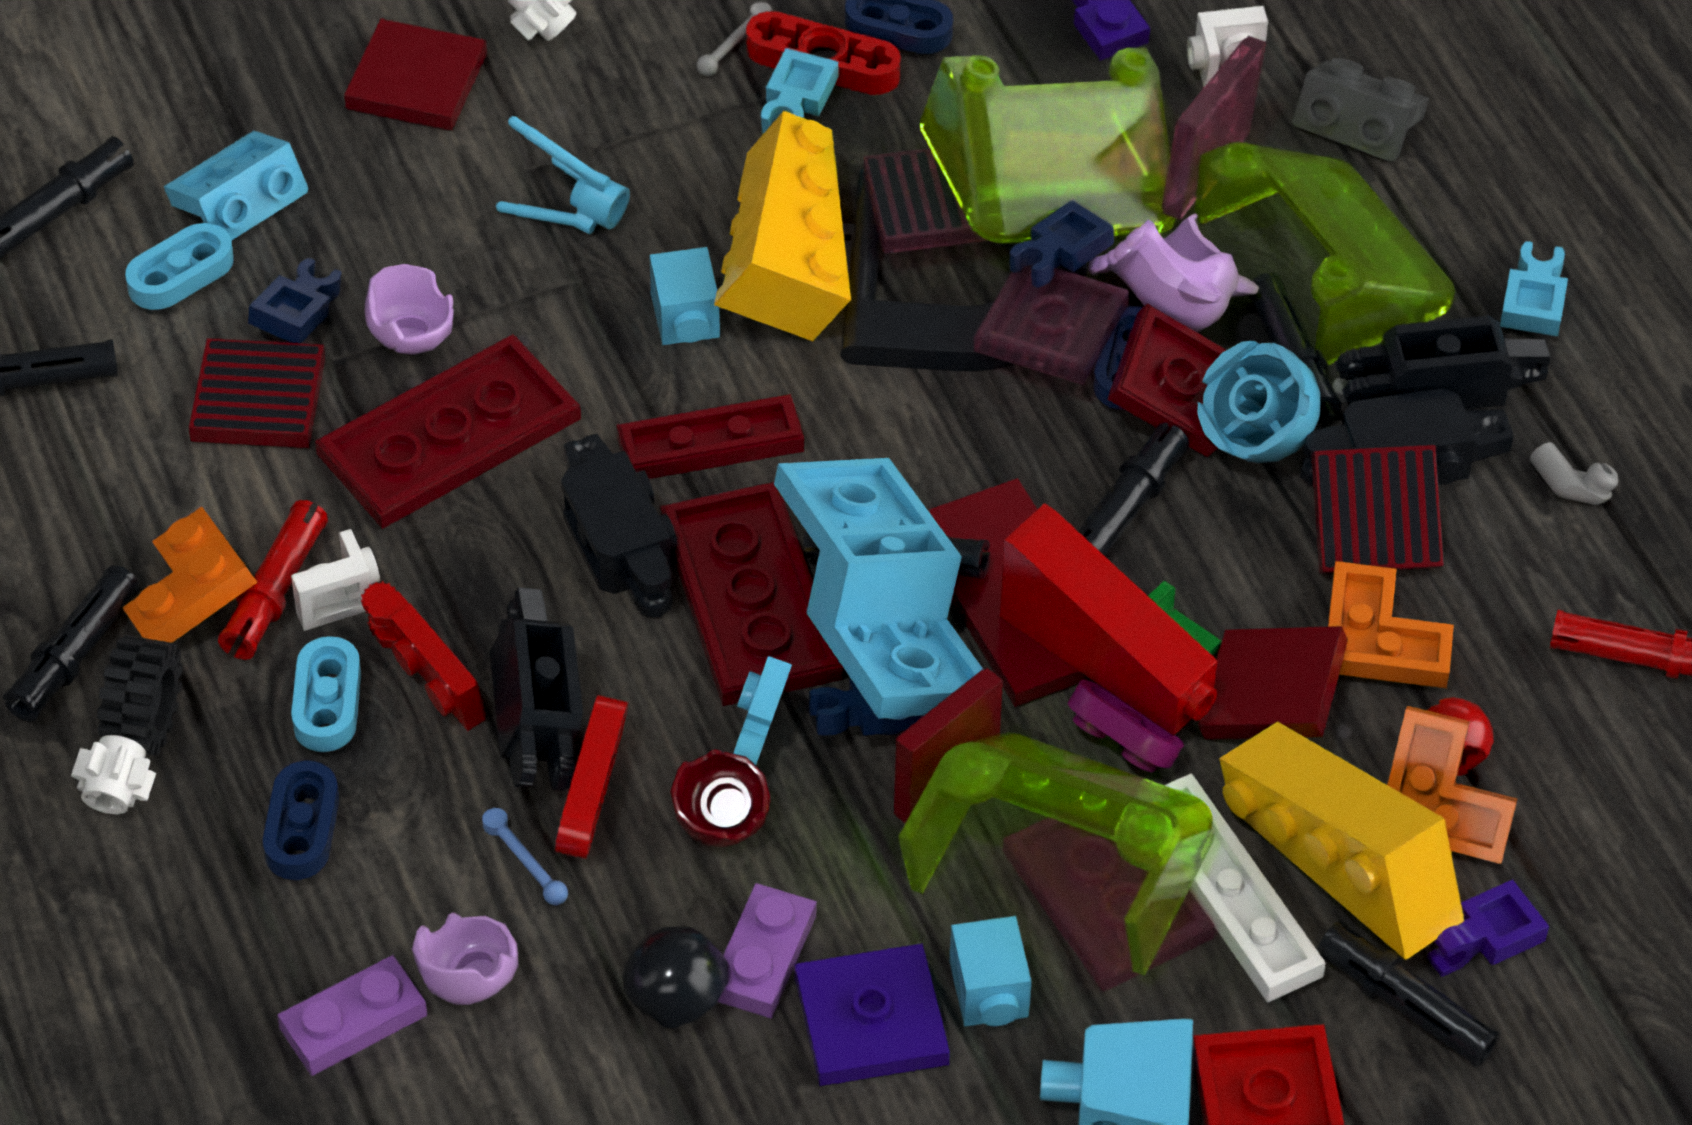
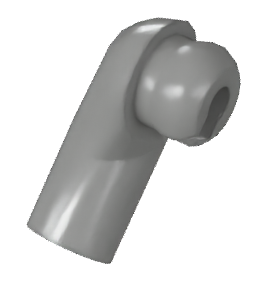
M1551 442L1539 446L1530 456L1532 465L1554 494L1560 498L1598 505L1612 497L1611 490L1619 482L1616 471L1606 463H1593L1587 472L1573 469L1556 445Z

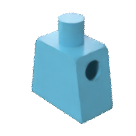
M1174 1019L1091 1025L1085 1029L1082 1063L1042 1061L1040 1100L1079 1103L1078 1125H1189L1193 1020Z

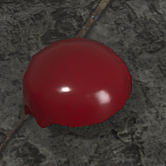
M712 749L691 762L684 761L677 769L670 790L677 822L692 839L711 847H727L739 844L754 835L764 825L768 817L771 795L765 774L746 756Z

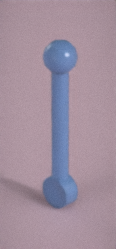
M491 808L484 812L482 816L484 831L492 836L499 835L542 886L543 897L547 903L556 906L563 904L568 896L566 885L561 881L553 880L509 829L506 812L500 808Z

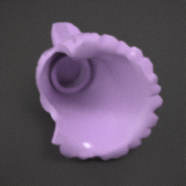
M1196 213L1183 220L1176 230L1164 239L1153 222L1147 220L1142 226L1136 227L1129 233L1127 240L1121 241L1115 249L1107 254L1091 259L1088 266V271L1093 276L1113 271L1125 282L1144 306L1148 303L1195 332H1199L1218 321L1226 311L1231 297L1254 295L1258 293L1259 289L1253 281L1238 275L1232 255L1220 252L1212 242L1201 234L1196 223L1198 217Z

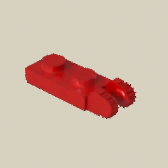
M382 581L381 583L375 582L373 585L369 584V587L364 589V594H361V603L365 613L369 615L368 626L372 636H375L376 641L382 648L392 649L396 660L409 676H413L417 672L427 682L425 684L427 695L440 714L447 716L452 712L467 731L486 720V712L476 679L412 604H409L402 594L396 591L395 586L392 587L390 583L386 584Z

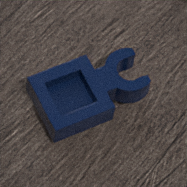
M1070 200L1031 227V241L1021 242L1011 249L1010 271L1017 273L1022 268L1033 265L1031 267L1032 285L1036 288L1042 287L1053 279L1054 269L1058 266L1063 265L1074 272L1113 245L1114 226L1074 200Z
M312 258L303 260L297 267L295 281L279 275L249 305L248 324L291 343H302L329 315L330 301L337 298L340 293L342 271L335 269L328 277L316 278L314 277L316 260Z
M849 679L848 691L832 687H821L809 691L810 716H816V731L818 735H836L844 732L850 726L858 725L863 736L875 734L893 735L905 731L924 716H909L902 720L878 719L851 679Z

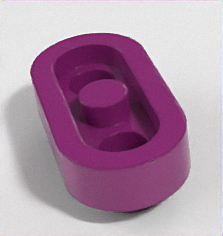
M1080 680L1068 701V706L1076 713L1072 720L1078 727L1099 738H1105L1108 735L1124 747L1121 754L1126 760L1145 771L1154 772L1157 766L1167 769L1171 768L1184 747V743L1176 735L1173 736L1094 682Z

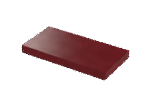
M512 334L315 441L316 454L377 524L384 529L581 420V406L522 342Z
M1018 478L928 510L946 536L962 539H984L990 543L989 550L983 551L990 552V564L986 577L978 579L957 575L951 602L993 672L1003 680V688L1014 707L1074 686L1080 680H1090L1086 675L1000 617L1004 540L1038 510Z
M774 482L660 506V515L666 513L669 516L676 533L678 545L671 552L722 706L739 702L749 671L762 675L768 656L792 664L782 693L843 680V666L806 613L813 581L784 499L775 487Z

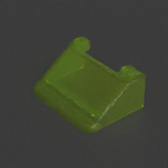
M1146 47L1125 48L1114 54L1109 66V73L1113 81L1004 86L998 76L1000 72L999 66L995 61L986 56L943 57L919 127L970 226L981 237L997 243L1031 241V227L1070 200H1074L1113 225L1114 236L1128 235L1136 227L1142 226L1147 220L1153 222L1159 233L1166 232L1174 226L1179 209L1160 75Z
M1244 142L1228 143L1200 155L1194 214L1198 215L1197 219L1201 224L1278 193L1331 255L1325 258L1315 270L1311 283L1312 296L1320 306L1315 350L1319 349L1322 351L1328 365L1334 363L1341 355L1340 353H1344L1346 350H1352L1353 348L1357 350L1360 347L1373 346L1382 342L1383 333L1395 325L1428 322L1445 314L1451 308L1455 289L1450 278L1349 163L1333 157Z

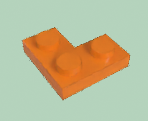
M201 506L189 516L174 522L166 532L152 541L173 572L158 583L146 587L138 597L122 608L143 638L173 643L255 585L257 581Z
M1335 561L1328 627L1342 626L1348 639L1339 675L1447 689L1454 625L1392 617L1397 569Z
M1407 706L1387 785L1444 818L1451 851L1501 864L1518 799L1455 783L1470 721Z

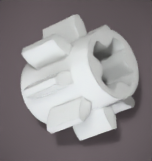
M508 0L516 9L510 16L512 19L510 23L528 41L537 32L546 41H550L573 20L577 12L568 4L572 0Z
M117 735L101 737L99 742L93 743L91 750L80 748L71 777L79 780L77 789L83 791L81 795L82 801L89 807L108 814H123L127 812L128 807L134 806L136 799L147 801L156 773L148 770L151 761L145 758V749L139 743Z

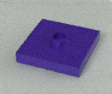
M923 943L795 964L794 977L819 1086L950 1064V1050Z

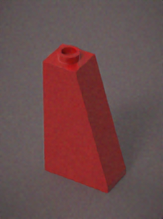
M1044 503L1004 540L1001 618L1173 736L1191 719L1199 721L1208 713L1217 697V690L1214 688L1218 660L1055 509Z

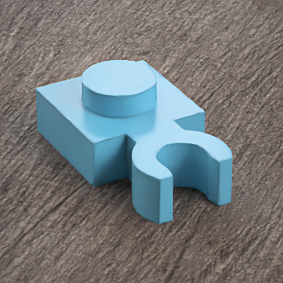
M786 48L766 86L767 103L761 111L762 133H765L783 111L804 118V113L820 116L839 77L838 61Z
M1526 241L1521 247L1518 270L1510 269L1500 327L1558 337L1568 278L1560 277L1565 257L1564 249L1556 246L1551 260L1539 261L1531 254L1533 242Z
M768 656L762 675L749 671L737 705L739 708L748 710V714L733 754L746 756L755 765L757 764L792 664Z

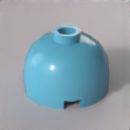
M1245 341L1222 352L1207 369L1202 381L1207 387L1203 394V404L1198 402L1197 415L1204 434L1218 449L1248 462H1277L1297 452L1305 444L1307 436L1312 431L1314 432L1320 417L1321 392L1314 373L1292 351L1275 343L1259 344L1256 341Z

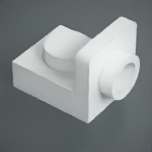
M1264 6L1198 13L1196 35L1188 37L1187 55L1191 70H1199L1204 89L1216 88L1219 65L1263 60L1268 27Z
M351 529L339 532L341 560L318 564L306 571L291 575L296 613L304 631L364 613L365 609H363L361 603V594H364V589H367L369 584L380 582L377 563L370 547L360 549Z

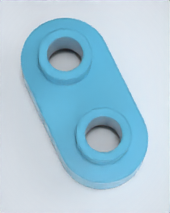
M194 224L138 255L128 264L125 272L130 299L136 305L145 309H165L222 277L230 270L234 261L230 235L225 229L215 224Z
M333 636L317 638L306 644L297 657L291 711L294 734L301 745L317 752L334 751L345 746L356 732L361 685L360 659L354 645L343 638ZM327 674H336V675H338V676L332 678V677L325 676V675H327ZM322 724H331L330 726L318 727Z

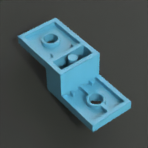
M889 458L778 463L774 485L820 550L806 612L878 719L902 720L909 716L927 714L983 669L947 620L962 556Z

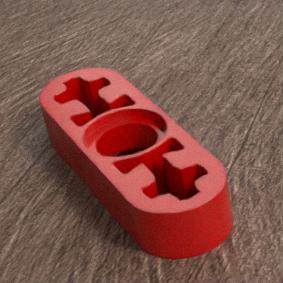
M775 11L759 13L753 16L747 23L746 51L751 60L760 65L775 69L786 48L809 54L815 48L828 47L837 52L835 56L828 58L838 61L839 77L835 83L836 86L865 94L881 95L892 91L899 84L900 52L893 44L887 41Z
M597 695L562 813L555 852L587 859L623 735L629 706L627 701Z

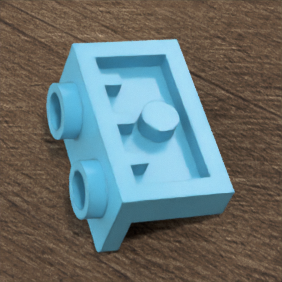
M252 131L164 186L173 207L200 216L203 223H211L222 227L230 235L231 241L308 192V186L290 143L257 131Z

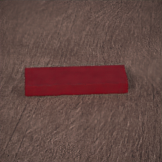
M791 394L616 425L620 451L625 450L635 471L644 470L649 479L804 452V435Z

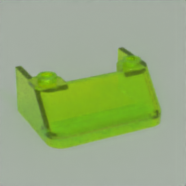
M999 733L959 744L946 752L899 835L911 890L923 894L971 804L984 802L991 797L1116 841L1119 854L1126 862L1149 871L1124 919L1132 970L1145 976L1214 841L1213 816L1208 805L1196 796L1017 733Z

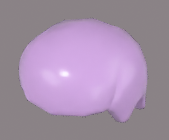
M400 264L384 267L370 278L364 308L366 324L372 335L386 348L393 349L401 354L415 355L433 350L452 332L453 297L450 294L446 295V297L442 295L437 287L436 276L433 271L423 267Z
M451 913L448 915L444 925L435 932H430L427 927L420 926L416 932L412 947L418 971L430 992L455 1005H470L490 998L512 980L518 967L517 943L507 926L487 916L462 918L456 913Z

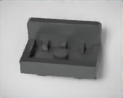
M1333 58L1331 62L1325 61L1308 71L1292 119L1293 125L1390 162L1399 157L1407 130L1423 120L1430 100L1428 97L1414 93L1416 87L1407 81L1393 77H1384L1383 81L1363 74L1364 68L1358 63L1342 58Z

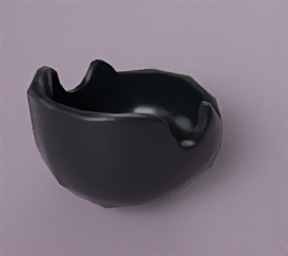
M689 926L660 927L638 942L625 963L622 977L624 991L632 1004L641 1013L648 1014L664 1028H677L699 1019L717 1003L728 984V963L712 942L694 928Z

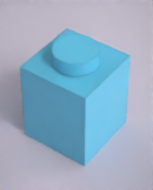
M702 247L650 254L651 297L662 345L683 342L691 343L719 338L720 312L719 307L714 305L717 287L708 248Z
M1016 916L951 925L949 962L964 1027L979 1024L1001 1026L1015 1019L1029 1017L1031 977Z

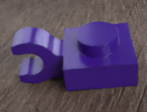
M1072 0L1078 7L1075 9L1073 24L1100 61L1149 43L1150 27L1130 0Z
M1512 879L1461 902L1464 922L1458 926H1451L1445 929L1435 940L1439 948L1429 952L1427 959L1441 977L1461 969L1479 952H1482L1493 966L1545 942L1550 926Z

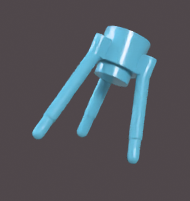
M515 116L509 118L508 124L510 127L551 155V162L556 167L577 180L570 197V204L577 208V213L573 214L503 201L496 204L497 211L524 218L573 226L587 234H591L597 224L609 230L613 229L626 211L630 190L610 180V177L593 170Z

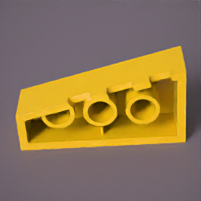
M783 111L747 152L737 200L740 202L738 214L732 219L729 233L733 236L732 245L723 260L721 273L725 274L723 285L716 292L714 305L814 341L851 301L832 129L822 126L816 121L807 120Z
M1276 722L1219 758L1225 782L1222 790L1223 797L1230 810L1254 828L1402 958L1408 959L1437 940V937L1448 927L1458 926L1464 922L1443 817L1279 722Z

